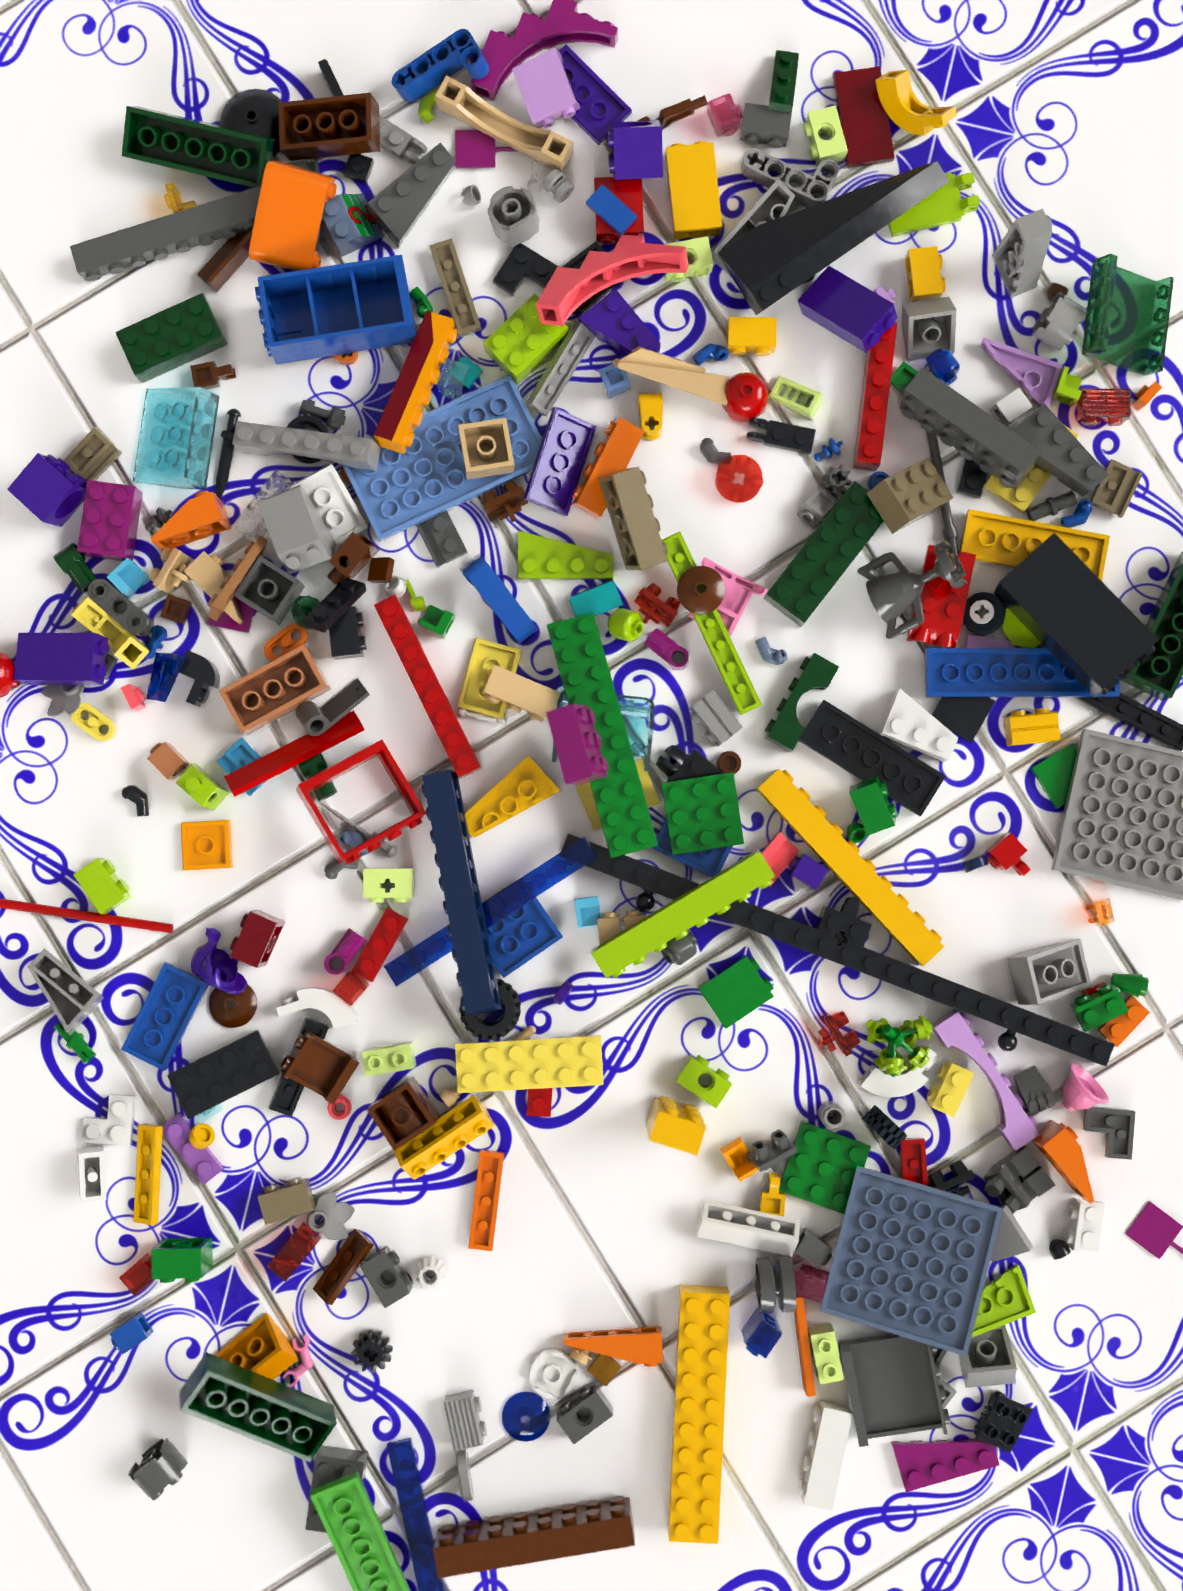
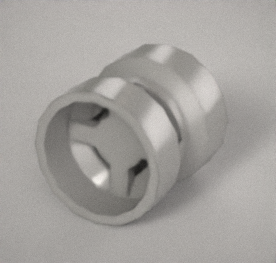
M558 168L552 170L542 182V187L547 192H551L553 198L558 203L565 201L575 188V185L570 180H566L563 177V173Z

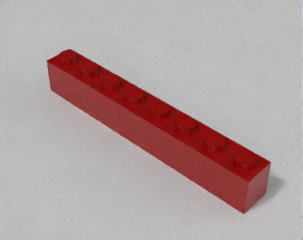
M394 594L374 604L458 777L462 779L481 770L482 767L398 597Z

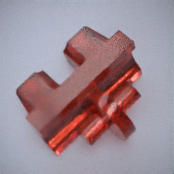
M654 583L650 584L646 589L643 587L634 603L640 606L638 611L645 615L642 621L644 624H647L651 619L657 625L661 621L669 627L678 614L677 609L680 602L674 597H669L666 602H663L658 598L662 590Z
M841 1010L831 1015L829 1013L822 1015L821 1017L831 1034L828 1035L825 1028L818 1030L822 1037L817 1042L818 1046L823 1047L826 1045L828 1050L832 1052L836 1050L832 1042L835 1040L842 1054L845 1056L852 1054L851 1049L856 1047L861 1041L854 1030L842 1036L839 1028L849 1023L844 1011Z

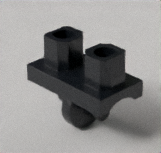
M961 1160L949 1165L954 1178L946 1181L941 1170L929 1175L933 1188L947 1192L953 1190L952 1193L961 1196L971 1191L968 1185L960 1189L958 1186L973 1180V1177H975L972 1169L968 1171Z

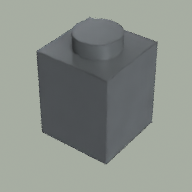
M805 1227L799 1236V1242L794 1252L817 1269L821 1265L825 1266L832 1257L831 1246Z

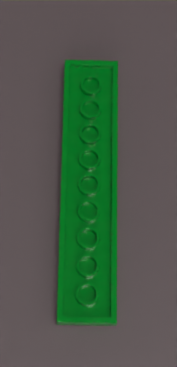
M594 613L547 624L546 627L568 705L579 704L589 706V709L593 710L596 722L593 723L594 728L602 741V746L600 747L601 754L608 763V770L606 771L608 777L589 783L610 859L658 846Z

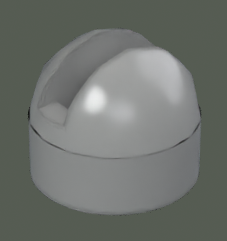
M475 184L463 189L461 196L464 197L463 203L468 206L481 203V193Z

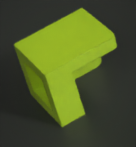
M1064 366L1061 369L1051 399L1073 406L1080 398L1082 391L1079 390L1082 379L1068 374L1069 367Z

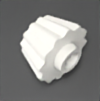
M434 1256L424 1257L422 1262L417 1263V1269L414 1272L417 1275L416 1281L421 1283V1287H427L429 1290L439 1288L442 1283L446 1282L445 1277L448 1275V1272L445 1270L446 1264L442 1263L441 1258L436 1259ZM427 1270H433L436 1275L429 1276Z

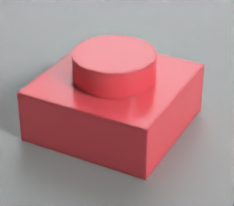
M132 684L121 687L132 710L140 711L146 708L143 702L146 698L140 687L136 688Z

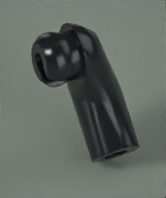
M134 785L124 787L121 793L122 797L136 804L137 817L149 816L147 794Z

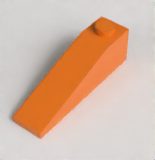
M660 1326L564 1333L563 1341L564 1345L637 1364H644L646 1367L657 1366L658 1363L663 1362Z

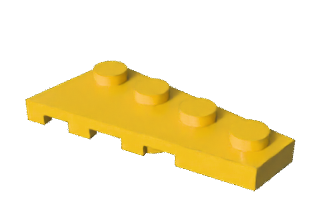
M528 755L465 813L468 832L473 838H476L561 790Z

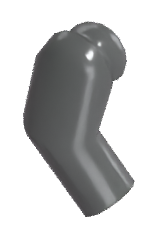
M704 438L701 441L700 452L709 463H731V452H719L711 438Z

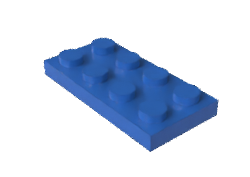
M164 962L121 1050L163 1071L167 1070L209 985L204 980L168 962Z

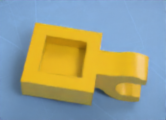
M769 1173L768 1191L761 1190L759 1211L784 1217L786 1194L779 1192L780 1177L777 1173Z

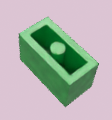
M878 776L850 786L849 794L868 836L895 826V817H898V813L894 803L889 804L886 797L889 795L884 781L880 782Z

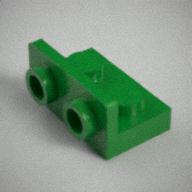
M1110 983L1104 984L1096 989L1097 992L1089 996L1088 994L1081 995L1074 999L1075 1003L1070 1004L1084 1032L1129 1012L1118 986L1115 984L1111 985Z

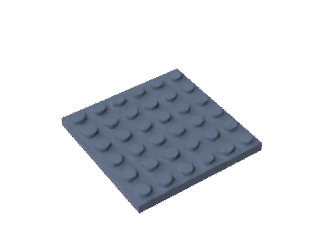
M857 1165L820 1311L967 1357L1003 1208Z

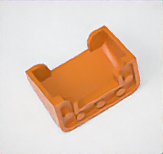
M268 161L263 174L249 246V259L293 271L319 268L321 266V257H318V251H315L325 202H329L330 198L333 199L336 194L337 185L334 184L335 178L284 162Z

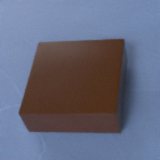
M390 557L371 558L367 581L371 583H391L395 560Z
M168 594L160 617L185 625L192 602Z

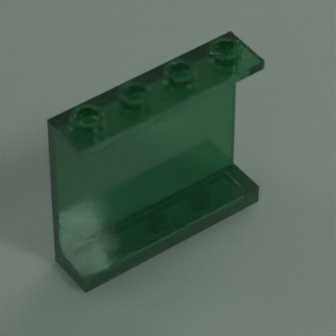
M1111 253L1094 259L1082 355L1143 376L1162 372L1174 278L1170 276L1154 281L1117 267L1118 256Z

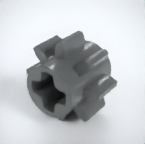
M841 464L837 469L829 466L827 470L830 475L824 474L822 476V480L826 481L824 489H830L832 496L839 490L844 494L846 492L844 485L850 486L852 484V481L848 479L851 471L845 472ZM835 476L839 477V484H835V479H833Z

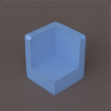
M613 364L599 369L608 399L630 390V380L626 371L616 368Z

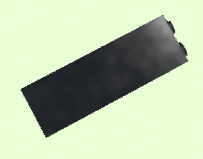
M1055 533L998 583L994 594L999 597L1001 602L1093 697H1096L1099 693L1104 696L1119 683L1116 679L1117 677L1122 680L1138 666L1135 663L1136 660L1141 663L1156 650L1153 645L1159 639Z

